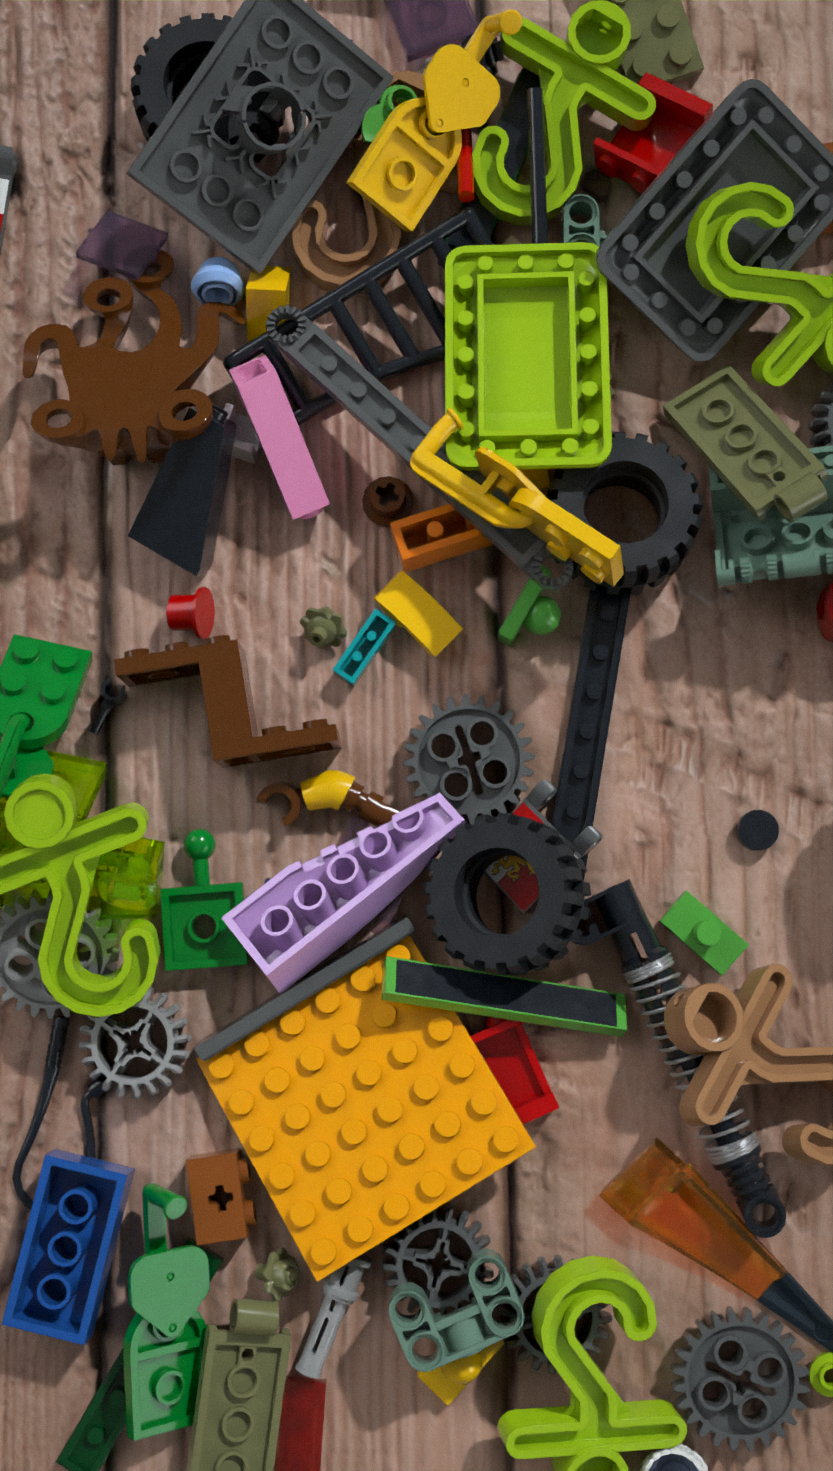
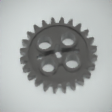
M464 694L460 706H456L452 698L447 697V710L444 711L436 704H433L432 712L434 718L432 720L424 715L419 716L424 729H410V734L417 740V743L405 744L404 746L406 751L414 754V758L403 761V766L415 769V773L409 775L406 778V782H418L420 785L413 793L414 798L423 795L430 798L441 793L461 816L468 817V822L471 825L475 824L474 821L477 815H491V811L494 809L498 813H506V808L503 804L505 801L517 806L519 800L513 792L515 790L527 792L529 789L520 780L521 777H531L534 775V771L524 767V763L534 760L535 754L523 751V748L532 742V738H519L518 735L525 724L518 723L512 726L509 722L514 711L510 710L503 716L498 713L500 701L498 700L490 709L486 708L483 695L479 697L476 705H471L468 695ZM477 725L489 727L493 733V740L487 745L476 744L470 736V731L473 727ZM457 726L463 729L471 756L478 755L480 758L475 763V771L483 789L481 795L475 793L468 767L466 765L459 766L458 761L463 757V751L455 732ZM440 737L449 738L455 745V751L447 758L438 757L432 751V743ZM490 763L500 764L506 772L505 780L499 784L489 783L483 776L484 767ZM453 775L461 776L467 782V791L458 797L449 795L444 788L446 779Z
M727 1306L725 1319L721 1320L712 1310L710 1311L712 1324L706 1326L699 1319L695 1320L699 1333L696 1336L686 1331L683 1333L690 1344L688 1348L675 1347V1352L683 1359V1363H674L670 1367L673 1373L681 1376V1378L671 1382V1387L674 1391L683 1392L675 1402L679 1409L689 1408L683 1416L688 1425L699 1421L696 1431L701 1438L712 1430L711 1440L717 1447L724 1437H727L728 1445L732 1451L736 1450L739 1440H743L748 1450L753 1451L754 1438L760 1437L766 1447H769L770 1438L768 1433L774 1431L778 1436L784 1438L785 1433L781 1424L786 1421L796 1426L797 1421L790 1412L793 1408L805 1410L806 1408L797 1397V1394L810 1392V1388L799 1380V1378L810 1374L805 1365L796 1364L805 1354L800 1348H791L796 1341L791 1332L780 1336L784 1326L779 1320L772 1322L768 1326V1315L764 1311H761L756 1319L753 1320L752 1312L748 1307L744 1306L741 1316L737 1317L734 1310ZM729 1340L736 1341L738 1347L735 1355L731 1358H720L718 1351L721 1344ZM765 1358H775L776 1368L769 1375H759L758 1365ZM707 1361L716 1363L724 1370L737 1376H741L744 1371L753 1383L773 1388L775 1390L774 1394L768 1395L761 1392L758 1388L743 1380H739L735 1385L727 1373L706 1368L705 1363ZM719 1381L722 1383V1390L719 1395L714 1398H706L702 1395L703 1388L707 1383ZM751 1398L760 1399L761 1406L758 1412L753 1415L742 1413L745 1401Z

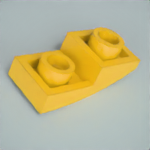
M399 571L373 598L383 611L396 622L398 627L405 628L430 657H436L463 630L453 617L404 571Z

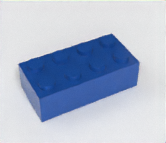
M54 1149L45 1155L1 1325L81 1345L87 1343L94 1334L135 1168L59 1149Z

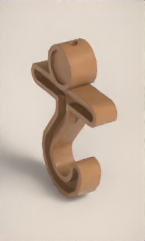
M407 70L392 74L394 78L387 88L393 85H405L415 92L417 98L425 97L423 75L421 73ZM393 102L394 107H397L399 103ZM361 127L347 146L353 149L356 166L371 144L364 142ZM457 162L439 190L448 194H458ZM363 196L362 201L369 238L364 247L355 253L341 254L328 247L325 242L328 231L326 209L316 200H310L291 228L296 261L306 278L324 291H332L402 247L400 227ZM390 274L377 281L378 284L384 283Z
M771 964L753 969L745 979L737 996L730 989L720 984L706 983L678 991L667 1002L664 1012V1027L669 1040L679 1050L687 1054H705L679 1104L680 1116L686 1124L690 1126H707L720 1123L741 1085L818 1082L824 1085L833 1096V1047L782 1048L767 1038L793 985L791 973L785 966ZM833 1121L828 1128L818 1124H801L788 1127L782 1137V1145L785 1152L790 1157L806 1165H833Z

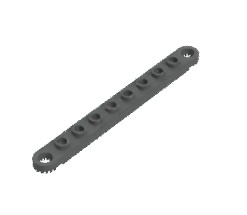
M286 305V307L278 306V309L272 310L266 321V329L270 341L412 470L410 458L431 428L320 327L311 322L301 310L299 311L294 306L290 307V305ZM291 319L298 324L296 332H293L292 336L289 334L286 337V335L278 334L276 331L277 324L282 320ZM445 441L435 455L451 465L447 459ZM456 468L480 485L486 480V477L478 470H461ZM421 478L540 587L547 590H557L564 587L570 581L574 567L573 560L568 558L567 561H563L553 555L546 547L548 543L532 533L527 527L522 529L496 527ZM496 488L492 493L493 496L508 505L510 499L499 489ZM549 558L559 560L564 566L563 574L554 579L553 577L548 578V576H544L540 568L542 562Z

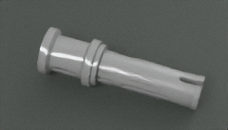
M366 1254L361 1255L332 1273L330 1279H325L322 1286L323 1293L325 1294L324 1300L311 1328L299 1362L295 1366L296 1370L301 1374L314 1379H319L321 1376L322 1368L336 1338L348 1305H353L357 1301L359 1293L356 1290L364 1270L371 1267L373 1260Z

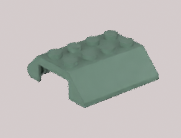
M833 445L808 448L826 467L828 480L822 484L826 489L828 500L791 523L781 515L776 505L766 510V518L759 522L708 465L714 514L715 563L718 587L736 585V583L740 582L742 584L752 583V580L769 578V581L782 577L788 579L821 575L824 572H827V574L833 573Z

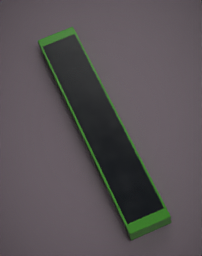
M386 956L383 963L381 1000L623 1037L627 1031L625 994L502 974H491L483 971Z

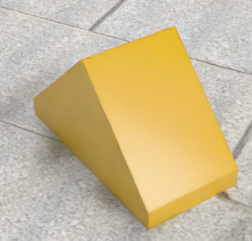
M265 266L261 274L258 275L252 270L250 271L246 286L247 342L252 341L267 331L266 321L272 310L278 309V306L286 307V305L290 304L291 267Z

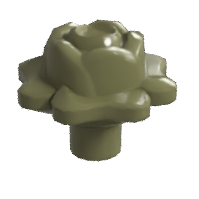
M327 606L320 609L308 608L305 612L306 616H302L300 619V624L304 628L305 639L319 648L325 646L339 647L341 639L347 636V631L343 626L342 615L336 614L335 611Z
M279 1248L277 1253H270L268 1263H260L255 1271L256 1278L265 1281L263 1291L270 1294L273 1301H280L282 1296L287 1297L290 1290L295 1288L299 1282L298 1264L295 1263L294 1256L288 1255L285 1248Z

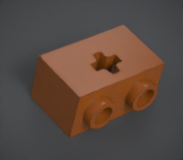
M240 1148L191 1155L186 1160L197 1245L247 1238L251 1232L250 1226L257 1224L254 1200H247L245 1184L251 1183L248 1157L241 1158ZM220 1185H223L226 1193L232 1192L233 1195L226 1205L222 1204L221 1198H214L213 1196Z

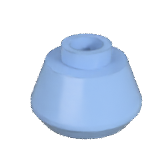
M213 257L205 260L199 267L191 281V291L202 304L222 302L233 306L243 298L245 285L237 266L232 261L224 257Z

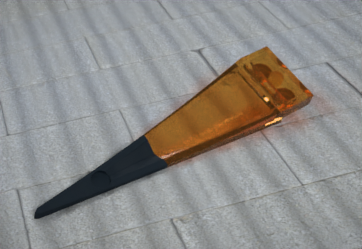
M657 1137L602 1189L599 1196L631 1226L657 1239L726 1280L833 1353L832 1319L758 1237L749 1231L745 1223L690 1162L685 1164Z

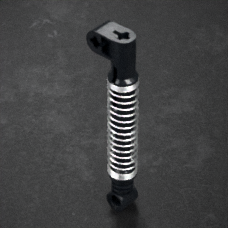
M630 879L584 899V907L588 908L587 903L595 900L608 929L600 932L596 921L592 922L589 925L590 932L588 934H583L582 932L578 941L573 943L586 945L611 935L623 961L621 971L623 976H625L624 980H627V984H631L629 990L637 991L638 993L635 1002L643 1004L644 1008L640 1014L648 1015L650 1019L646 1026L655 1029L652 1039L660 1040L661 1044L658 1051L665 1052L667 1055L663 1063L673 1066L669 1074L670 1076L681 1077L677 1081L675 1088L679 1090L687 1089L688 1085H679L686 1079H688L689 1083L691 1082L704 1054H687L679 1050L669 1040L664 1027L666 1006L662 1007L660 1002L665 998L669 1001L676 992L685 989L687 985H679L676 978L681 973L677 972L674 974L671 968L675 963L672 960L673 957H671L672 953H669L668 947L660 945ZM635 932L649 959L643 963L629 936ZM656 974L658 980L651 982L649 977ZM662 986L664 993L657 995L654 989ZM680 1067H682L684 1071L680 1073H674ZM737 1095L734 1097L732 1102L738 1099ZM740 1107L730 1112L728 1110L720 1123L696 1126L703 1127L698 1137L709 1139L705 1143L704 1150L708 1151L707 1156H709L714 1170L721 1172L723 1177L728 1178L726 1180L728 1187H733L730 1192L733 1197H738L735 1202L746 1227L758 1237H773L781 1232L785 1226L786 1213L774 1185L768 1184L771 1178L769 1174H764L766 1172L765 1166L759 1164L762 1161L760 1157L762 1147L759 1143L760 1141L757 1140L758 1137L755 1136L756 1133L750 1131L740 1134L738 1131L747 1126L750 1120H743L736 1124L733 1121L732 1117L742 1113L744 1108ZM708 1128L713 1133L711 1135H702ZM713 1141H717V1145L713 1146L712 1148H708V1146ZM768 1203L774 1207V1214L769 1220L758 1221L752 1217V1211L758 1204Z

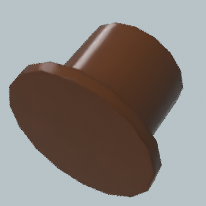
M391 476L380 477L371 482L365 489L362 498L363 510L368 519L376 525L390 527V522L406 518L411 514L413 507L412 492L408 485L398 478Z

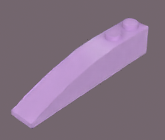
M438 793L393 815L390 822L375 829L370 826L357 832L358 837L338 847L335 844L320 850L321 855L303 864L297 861L287 866L225 914L222 920L281 994L345 944L408 887L429 865L431 858L435 859L441 852L438 846L445 837L449 839L454 838L456 835L454 829L463 824L465 819L441 793Z

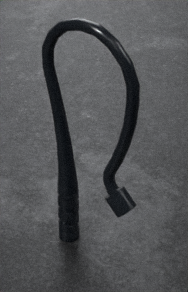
M54 1015L52 1033L50 1034V1043L47 1049L43 1082L37 1107L25 1141L16 1159L12 1176L17 1196L23 1205L30 1210L33 1201L30 1200L23 1189L21 1173L23 1164L44 1119L61 1068V1058L64 1053V1044L70 1018ZM103 1076L87 1084L88 1089L83 1094L80 1103L86 1134L87 1157L95 1159V1136L89 1101L93 1096L97 1098L106 1092L102 1089V1084L105 1081Z

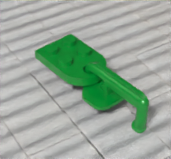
M13 635L0 666V800L2 797L9 798L19 784L31 776L53 774L54 764L44 746L57 740L67 729L93 661L92 651L21 635Z
M155 1183L146 1184L142 1191L145 1254L134 1261L128 1273L129 1304L137 1312L126 1330L123 1342L127 1436L133 1441L193 1425L206 1332L205 1321L196 1309L210 1288L209 1261L202 1249L194 1245L167 1249L166 1217L169 1219L181 1217L187 1209V1200L185 1197L177 1195Z

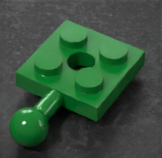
M205 829L190 831L183 841L185 854L193 860L194 886L160 889L165 971L249 964L248 952L222 920L225 914L245 900L244 883L210 885L208 858L213 855L216 842L213 835ZM204 914L211 916L216 923L214 934L207 939L198 937L193 928L195 920Z

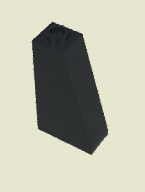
M212 404L213 417L211 423L202 434L171 444L128 534V537L195 576L209 571L213 564L237 424L227 419L228 413ZM195 406L189 407L183 421L190 420L196 415L197 408Z

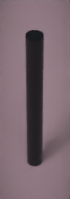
M533 87L526 90L532 244L548 243L543 89Z

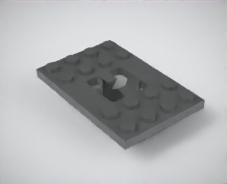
M244 0L126 174L257 275L261 274L361 127L366 111L376 105L394 76L305 1ZM250 73H255L266 82L256 87L242 85ZM262 91L270 92L259 110L273 122L278 119L283 110L289 106L291 107L294 131L289 134V141L286 144L268 146L260 141L256 133L250 131L247 122L243 123L246 120V107L251 104V97L254 94ZM222 113L235 115V126L240 137L235 145L227 144L214 132V125ZM306 116H307V117H308V125H307V127L305 128V126H306ZM282 152V164L273 176L266 175L253 162L254 155L257 153L274 155Z

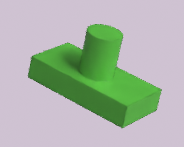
M687 890L679 896L658 921L720 976H723L749 945Z

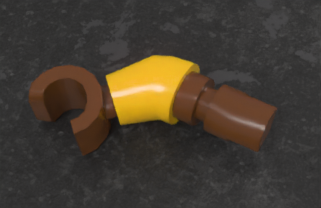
M327 770L300 782V788H296L294 785L284 781L274 782L262 789L256 803L266 804L273 793L280 792L285 794L291 801V809L282 818L284 826L293 823L304 807H307L308 811L333 808L338 811L342 808L350 813L354 809L360 812L359 818L376 827L392 821V816L400 812L383 803V796L371 791L370 795L363 792L364 786L354 781L355 776L340 770Z

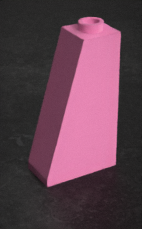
M263 355L230 369L229 372L292 519L294 520L299 517L301 519H309L320 514L323 510L322 507L330 503L275 368L267 356Z

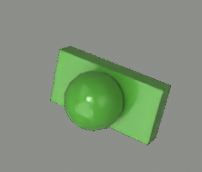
M541 565V572L544 573V576L550 578L552 571ZM529 578L498 632V641L509 647L523 624L531 633L547 635L559 626L561 620V610L558 604L552 598L540 596L544 588L540 587L531 578Z

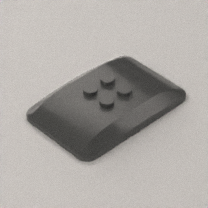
M750 79L743 81L731 91L643 192L601 243L596 252L595 261L600 273L686 357L693 361L703 362L714 357L760 304L758 302L719 298L702 287L689 267L685 244L689 222L699 205L719 189L747 182L772 185L791 199L794 206V214L791 221L785 226L762 229L750 220L742 218L733 225L728 235V249L732 258L742 266L789 271L833 220V154L775 93L760 80Z

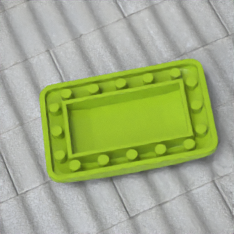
M588 242L469 245L455 248L446 257L445 414L448 408H452L464 426L461 430L456 429L446 440L447 459L454 467L461 470H480L475 456V452L479 447H485L513 464L517 469L593 468L602 465L610 457L612 428L607 279L600 273L595 261L599 246Z

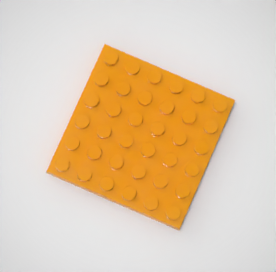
M411 935L208 1060L201 1061L199 1057L196 1058L198 1065L317 1282L537 1148L456 1011L381 1000L383 963L386 956L426 962Z

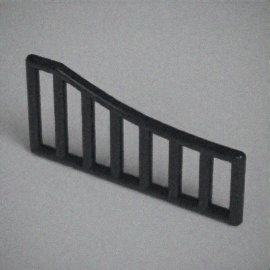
M470 207L463 208L301 309V312L313 322L330 311L363 367L379 382L418 367L445 361V318L411 260L431 248L445 271L446 257L451 252L445 239L464 227L475 245H493L475 211ZM398 269L442 345L418 351L377 281ZM364 290L403 357L380 365L344 302ZM285 319L277 324L276 331L278 334L280 333L282 336L286 335L288 337L289 334L292 335L293 332H296L298 324L291 319ZM267 331L232 352L223 360V366L231 377L230 369L249 362L262 353L266 355L275 368L283 388L296 407L293 410V414L298 426L338 403L327 392L309 400L281 352L270 341Z

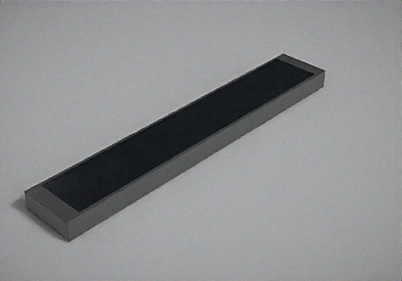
M406 914L299 979L283 993L280 994L278 992L197 1042L194 1050L201 1061L208 1060L414 933V926Z

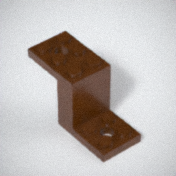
M229 635L209 637L206 639L205 645L190 647L189 642L171 643L165 645V651L150 654L149 649L146 648L128 650L124 652L125 658L114 659L116 676L129 687L201 676L213 760L222 768L342 749L336 724L329 725L327 719L302 723L303 729L288 731L286 726L269 727L262 729V736H258L246 653L237 639L231 640Z

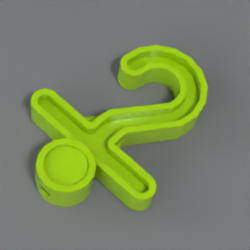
M605 0L590 1L576 10L571 17L565 41L522 17L523 22L520 31L514 35H506L503 32L500 35L502 53L538 75L540 87L543 89L544 135L548 163V174L546 175L547 221L558 216L564 210L568 199L575 195L583 167L577 117L579 109L587 104L624 127L633 131H641L650 124L656 108V100L652 93L616 72L623 63L631 38V24L626 13L621 8ZM488 126L479 133L472 153L475 192L481 204L498 219L517 226L531 225L530 185L519 184L508 176L504 168V162L508 154L509 137L501 127Z
M747 182L719 189L699 205L689 222L685 244L689 267L701 286L719 298L775 304L782 307L790 315V321L754 360L751 371L756 382L767 386L784 385L811 356L819 368L829 374H833V272L830 276L796 271L742 266L729 253L727 244L729 232L733 225L741 218L750 220L762 229H772L788 224L794 214L793 202L772 185Z
M50 774L34 775L21 782L6 802L4 817L7 829L14 839L22 843V845L0 853V894L39 879L47 881L52 890L53 899L38 955L42 982L56 1001L75 1013L94 1017L122 1013L141 1001L154 982L161 952L155 926L144 919L133 920L127 925L121 939L123 964L119 969L109 974H95L85 969L78 960L76 950L94 885L100 855L142 838L149 824V814L145 807L131 802L75 823L78 817L79 803L77 794L71 785L59 776Z
M591 1255L571 1260L551 1273L536 1295L531 1315L534 1336L546 1357L570 1388V1406L514 1409L503 1414L498 1421V1434L510 1456L515 1459L552 1457L553 1471H628V1466L619 1452L672 1448L682 1443L686 1437L687 1425L671 1402L663 1399L623 1402L575 1336L574 1329L577 1318L586 1308L598 1303L611 1304L613 1306L616 1321L628 1338L633 1341L647 1340L656 1331L657 1320L652 1298L633 1271L614 1258Z

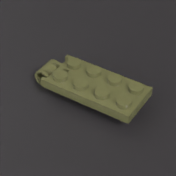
M605 0L621 8L626 13L631 24L630 42L623 63L619 66L621 75L638 84L647 72L672 84L702 73L704 65L681 0Z
M727 365L663 405L664 415L759 522L766 518L765 511L776 505L781 515L791 523L828 500L826 489L822 484L828 480L826 467L730 365Z
M234 1298L230 1309V1330H218L215 1324H206L186 1471H274L291 1343V1333L288 1328H280L279 1333H276L279 1324V1305L277 1301ZM249 1348V1355L242 1357V1352Z

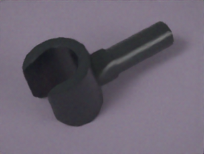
M112 678L106 679L101 685V694L104 700L89 729L90 732L98 735L112 708L123 704L127 697L125 685L122 686L117 696L111 697L107 695L113 683Z

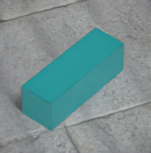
M375 608L332 669L333 673L355 687L397 627L396 622Z

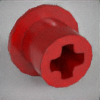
M200 587L194 595H171L166 608L169 628L173 631H194L197 638H208L212 632L215 618L214 600L211 591L207 587Z

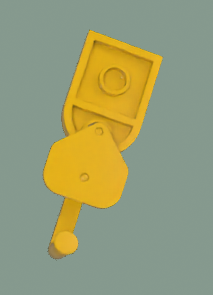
M509 9L485 17L464 49L455 44L439 48L423 72L422 79L425 97L404 101L393 109L346 183L405 232H413L458 161L462 147L461 129L484 125L497 106L500 99L499 83L479 62L498 33L503 32L506 35H514L520 31L523 21L518 11Z
M448 408L447 413L438 420L413 452L410 458L412 470L418 476L496 527L510 529L527 527L532 533L548 543L546 547L553 555L563 561H567L568 558L574 560L582 566L580 569L588 578L599 584L604 580L614 587L624 574L621 546L547 499L513 464L485 447H479L475 452V456L481 473L486 477V480L480 485L435 455L456 429L461 430L464 427L452 408ZM496 488L513 497L508 505L492 495Z

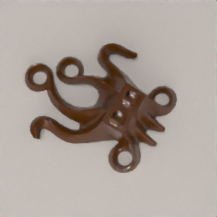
M157 248L141 249L132 253L123 264L124 274L129 283L120 278H101L90 283L83 293V300L94 314L105 318L104 328L99 340L89 346L79 347L73 330L68 326L48 324L37 328L25 341L22 368L24 378L34 376L39 357L44 351L58 349L70 399L69 401L65 399L52 400L37 408L32 414L30 423L33 430L44 439L58 445L82 448L97 453L99 457H107L112 465H127L132 461V455H136L138 461L142 463L146 461V455L147 459L152 463H163L172 443L202 434L211 423L213 407L210 398L205 393L191 388L212 360L217 349L220 336L218 318L223 317L236 325H242L246 322L245 317L238 309L226 303L208 302L203 304L197 314L198 328L194 344L188 349L179 346L182 333V320L175 301L161 289V283L166 281L172 274L174 267L173 258L168 252ZM155 266L161 268L159 272L150 276L139 273L141 269ZM133 287L145 299L157 306L160 315L159 329L152 341L141 350L133 352L119 351L117 347L128 330L134 302ZM104 296L120 298L118 302L110 306H103L97 303ZM192 406L197 408V413L192 419L186 421L176 419L177 414L185 408ZM68 414L71 418L70 423L64 427L54 428L48 425V420L55 415Z

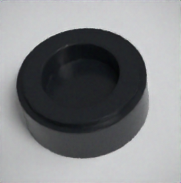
M752 810L745 813L738 820L736 835L739 842L745 848L752 851L765 850L776 842L779 835V826L774 816L769 812Z

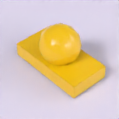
M505 1340L493 1343L474 1355L454 1360L433 1371H418L417 1377L448 1406L468 1383L478 1377L481 1369L505 1344Z

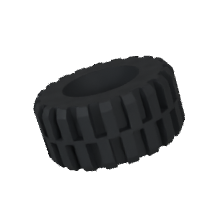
M201 13L202 18L193 20L191 15L180 17V24L172 27L170 23H167L159 29L160 37L155 39L152 36L143 45L145 56L138 55L133 68L136 75L131 78V92L134 98L132 102L147 142L174 104L180 89L189 82L232 19L231 16L223 15L222 20L215 19L214 13ZM250 73L242 85L256 87L266 82L255 73ZM262 91L251 97L252 102L246 107V120L243 123L247 122L250 131L256 133L262 143L272 146L275 145L279 138L278 128L284 125L285 110L282 111L275 122L262 113L259 108L270 93ZM232 114L219 118L214 125L215 134L229 145H235L240 138L235 126V115ZM257 153L253 159L256 162H260L266 154Z
M625 431L613 432L611 454L605 463L593 468L555 469L554 478L550 480L547 499L589 526L591 525L584 514V503L593 492L609 486H624L640 492L651 502L656 510L659 523L652 536L633 543L615 542L621 546L624 574L614 587L604 580L601 584L594 582L581 571L580 568L582 566L573 560L574 567L571 579H576L578 575L586 579L584 587L595 591L596 585L607 587L606 594L618 595L621 588H628V593L631 595L641 593L647 584L651 588L664 582L667 574L673 575L681 566L699 531L702 520L699 514L703 505L702 495L695 493L698 481L694 473L686 474L684 472L687 462L680 454L674 458L668 454L670 446L659 441L656 446L647 442L648 435L637 433L635 439L626 438ZM554 559L556 563H561L559 560Z
M499 813L497 817L486 814L475 817L474 825L464 822L454 829L457 835L454 840L445 837L438 846V849L443 852L439 860L431 858L427 870L433 871L431 882H424L423 894L430 895L431 904L425 905L424 910L426 919L435 920L437 924L431 929L435 939L446 942L445 951L453 959H462L464 966L491 974L527 975L529 971L539 972L548 968L549 961L562 959L568 953L566 945L569 942H577L581 936L582 931L577 927L581 919H588L590 908L584 907V896H591L590 883L584 882L582 874L586 873L587 869L583 860L575 857L576 848L569 840L560 837L559 832L555 829L524 816ZM505 856H517L529 862L537 876L539 885V899L533 916L525 926L512 934H499L491 931L481 919L476 901L477 888L482 875L491 864Z

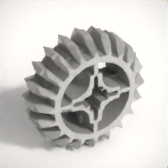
M153 987L147 990L141 1001L131 1006L148 1010L135 1026L130 1027L124 1023L116 1022L112 1019L116 1014L102 1017L87 1015L89 1019L96 1023L95 1026L82 1025L80 1028L83 1034L91 1035V1040L80 1042L79 1049H91L92 1052L91 1056L82 1059V1064L87 1066L94 1062L96 1063L98 1068L91 1072L90 1078L95 1080L104 1074L107 1078L102 1084L103 1090L108 1091L114 1086L115 1082L119 1083L117 1088L118 1097H124L128 1092L129 1086H132L134 1098L139 1099L143 1096L144 1084L151 1095L157 1094L159 1086L156 1079L166 1087L170 1086L173 1080L167 1071L170 1070L173 1073L181 1074L184 1070V1067L175 1061V1058L187 1059L190 1057V1051L179 1048V1043L191 1041L192 1035L187 1033L179 1035L178 1028L184 1027L189 1023L188 1019L181 1018L174 1021L172 1016L181 1007L176 1003L166 1010L163 1006L168 1000V994L161 993L155 1002L152 1001ZM157 1019L162 1022L166 1030V1053L161 1051L162 1048L154 1042L152 1037ZM142 1030L140 1033L142 1036L139 1041L144 1045L143 1048L145 1050L142 1051L141 1048H137L132 1053H129L131 1041L127 1038L126 1033H129L131 1036L137 1034V1031ZM105 1031L109 1032V1036L118 1045V1053L114 1059V1064L111 1063L105 1051ZM136 1057H142L148 1061L153 1060L159 1064L150 1074L130 1075L124 1073L126 1067Z

